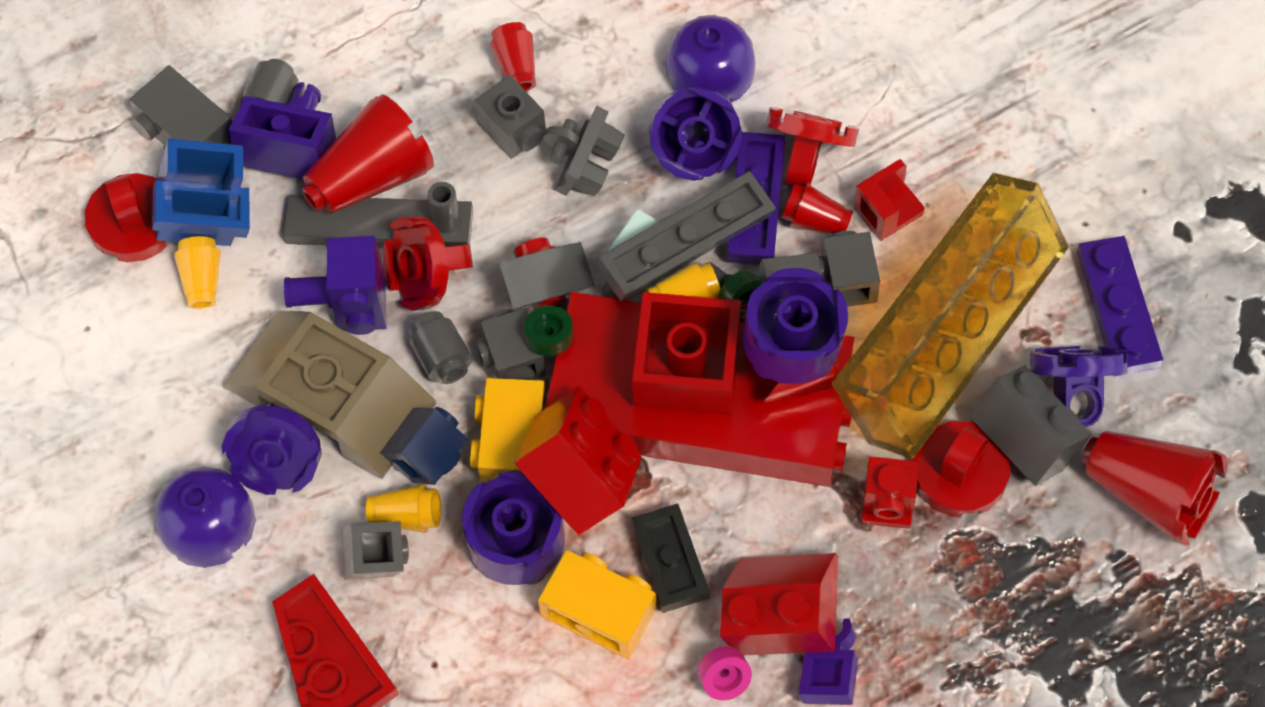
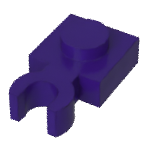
M850 619L843 620L842 631L835 637V652H811L804 654L798 694L803 704L853 705L859 659L855 650H849L856 639V633Z

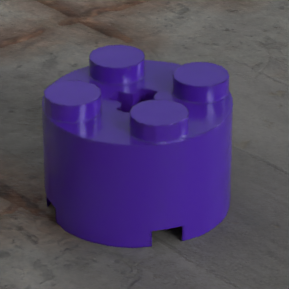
M782 269L768 276L765 282L757 289L755 288L749 298L743 328L744 350L756 374L762 378L786 384L808 383L828 375L839 356L847 328L848 308L844 296L837 288L835 290L825 282L824 276L809 269Z
M507 471L500 473L499 477L485 484L484 481L481 482L467 497L462 512V524L473 565L488 578L502 584L533 585L542 581L546 574L554 568L563 553L565 531L563 518L521 471ZM516 525H521L522 528H516V529H515V526H516Z

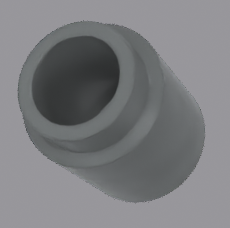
M279 59L258 62L240 99V103H242L245 96L288 104L294 86L299 83L297 76L293 73V68L288 63Z
M433 311L420 316L410 325V344L432 382L451 384L462 379L467 374L468 367L472 362V356L451 319L445 318L439 311Z

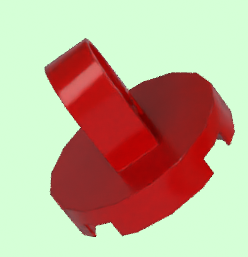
M769 107L766 127L796 136L788 166L786 185L793 186L794 183L803 187L807 183L811 185L822 142L855 147L859 128L856 126L848 125L845 127V131L842 132L840 131L842 125L840 121L799 111H794L793 115L785 113V117L782 118V108Z
M140 173L119 175L105 181L91 195L85 209V227L95 247L100 252L116 256L118 261L128 263L147 260L161 253L167 247L165 241L156 240V231L152 230L153 186L155 180H157L155 177Z
M419 215L405 216L391 223L389 228L395 230L392 240H385L383 244V268L390 291L399 290L404 299L399 304L411 311L430 309L438 305L446 293L449 271L473 267L470 244L445 247L438 228L427 217Z
M950 421L934 427L920 440L913 457V461H919L917 476L919 496L934 510L951 517H961L962 514H972L978 511L979 514L989 511L1001 500L1010 478V459L976 423L971 421Z

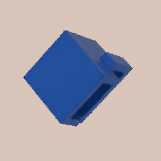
M177 139L167 140L157 180H155L153 186L152 230L156 231V240L179 242L188 237L205 236L215 239L216 245L231 246L234 237L247 238L250 230L249 188L240 187L243 181V146Z

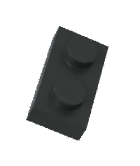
M679 504L632 517V527L662 613L710 599V591Z

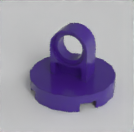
M1080 345L1037 348L1035 352L1030 351V370L1035 374L1053 376V394L1069 409L1073 396L1077 392H1084L1087 397V408L1078 418L1085 427L1096 423L1103 413L1104 376L1119 375L1127 372L1128 350L1098 346L1097 351L1080 349Z
M273 403L270 406L258 405L239 413L231 421L221 446L222 454L226 452V456L231 463L229 471L232 476L236 477L247 488L265 495H275L277 489L287 490L293 488L292 493L302 490L312 481L322 456L320 439L311 424L296 412L276 406Z

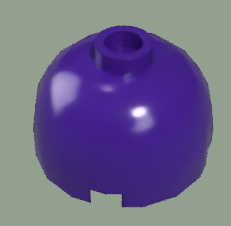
M717 15L698 16L683 24L672 36L666 55V70L674 91L681 88L700 86L715 90L727 100L731 99L732 103L740 99L751 87L755 75L756 61L752 41L745 30L729 18Z
M700 86L681 88L664 97L654 110L649 126L651 149L662 167L676 177L692 181L702 180L704 177H710L715 173L719 174L726 170L738 155L743 137L739 117L732 104L715 90Z
M206 466L185 470L169 480L158 496L154 511L158 535L169 552L186 565L203 568L225 564L234 558L232 554L239 550L243 543L246 546L252 538L256 522L253 502L240 481L220 468Z

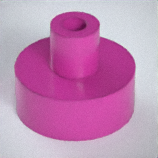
M722 646L709 651L701 659L697 670L698 678L704 690L710 697L716 700H730L741 695L749 686L752 678L751 668L744 655L738 649L730 646Z

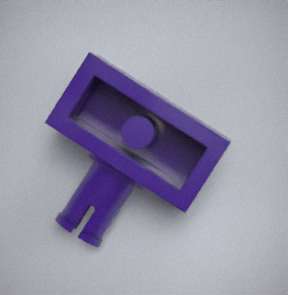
M304 82L297 83L293 88L288 104L248 96L244 97L229 128L232 145L243 146V167L303 179L308 170L336 140L332 113L315 110L322 98V94L317 87L308 83L305 93L302 95L301 93L305 87Z
M375 235L327 238L326 276L285 277L284 300L286 308L328 304L329 309H333L338 328L351 334L365 335L374 330L387 329L386 277Z

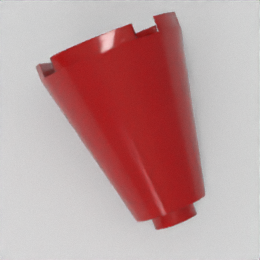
M383 94L371 99L303 176L305 187L301 190L302 194L315 211L319 212L323 209L328 214H333L421 177L434 167L433 156L427 142L422 135L415 140L412 132L407 127L413 121L395 101Z
M1104 431L1099 438L1096 436L1090 438L1082 454V463L1086 464L1087 476L1172 540L1187 546L1189 545L1187 536L1195 539L1200 534L1217 503L1220 492L1214 490V480L1216 475L1225 478L1228 458L1225 454L1216 450Z

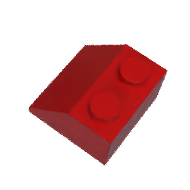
M836 553L740 558L722 590L720 637L728 646L738 649L744 656L835 652L838 555Z

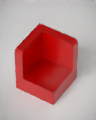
M901 159L856 185L854 209L880 241H883L924 214L925 208L904 183L907 166Z

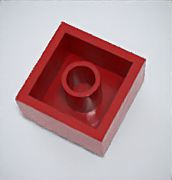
M643 292L632 377L633 405L731 414L740 331L741 300Z
M578 386L535 416L514 464L579 536L624 507L642 456L639 454L635 442L628 435L621 434L608 419L603 405L597 399L590 398Z

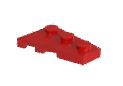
M312 574L272 601L301 707H382L399 695L395 685L315 574Z

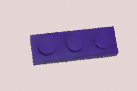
M742 132L743 137L737 155L735 179L750 171L772 201L776 210L772 216L729 240L727 262L760 265L762 259L775 257L786 135Z
M1125 235L1080 243L1077 249V256L1104 345L1128 350L1127 372L1114 375V377L1160 369L1164 360Z

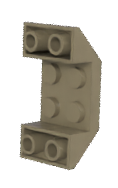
M278 311L224 383L226 389L255 406L268 405L271 402L276 406L296 412L310 423L312 427L338 441L343 457L381 479L384 478L393 465L380 453L413 408H433L436 404L435 399L391 357L314 313L304 311Z

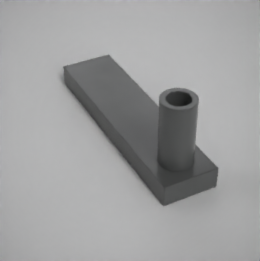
M748 171L600 255L595 265L606 279L602 288V297L619 299L621 302L628 300V298L772 216L776 207L752 173Z
M447 182L433 184L428 190V200L369 198L333 214H328L323 209L319 212L315 211L303 195H289L283 236L286 244L327 246V238L375 235L378 248H383L384 241L392 240L395 230L389 228L393 221L400 217L419 215L427 217L438 228L445 247L464 245L471 242L473 205L472 201H457L455 188Z

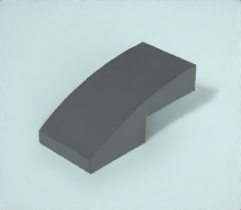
M581 242L540 251L499 264L513 309L538 304L571 294V292H580L595 286Z

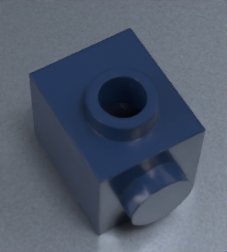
M440 407L413 408L380 453L411 482L435 485L442 475L447 474L457 465L461 458L460 450L469 439L456 428L459 424L458 421L446 410Z

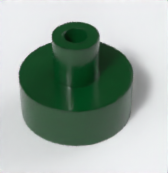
M740 271L734 275L727 274L719 281L720 292L718 298L741 300V306L746 305L755 288L757 289L763 281L749 271ZM741 309L740 322H745L742 316L747 312V309Z
M556 306L539 307L533 310L525 320L526 343L533 352L543 356H555L563 353L571 346L574 338L573 322L571 316L564 309Z

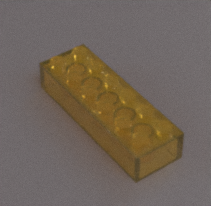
M993 172L832 382V385L868 444L913 459L1069 248L1039 183Z

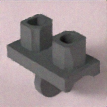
M596 106L590 120L584 122L579 135L575 134L578 124L571 119H566L562 127L550 126L546 129L543 141L551 149L548 159L555 164H560L563 157L568 156V160L555 186V191L567 196L570 190L575 188L581 192L596 196L601 190L609 170L588 160L590 153L593 151L611 161L619 150L625 134L605 122L609 111Z

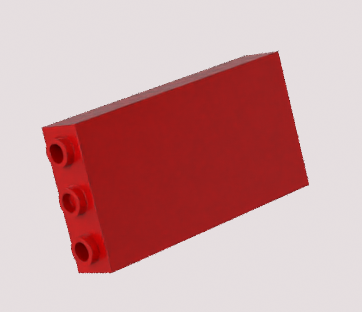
M571 292L567 313L572 318L574 338L571 346L556 357L545 409L580 386L590 398L597 399L603 405L608 419L621 434L628 435L635 442L641 456L825 487L831 486L833 470L843 472L847 443L838 442L840 426L850 428L854 399L845 398L847 384H857L862 357L852 354L855 337L844 335L841 350L836 360L838 372L833 388L778 401L764 402L772 389L754 384L753 365L749 361L743 346L742 338L745 322H740L731 414L634 406L632 377L641 303L627 300L621 302L619 299Z

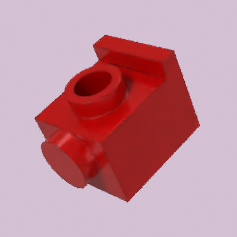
M869 456L861 524L911 528L912 513L916 500L919 461Z

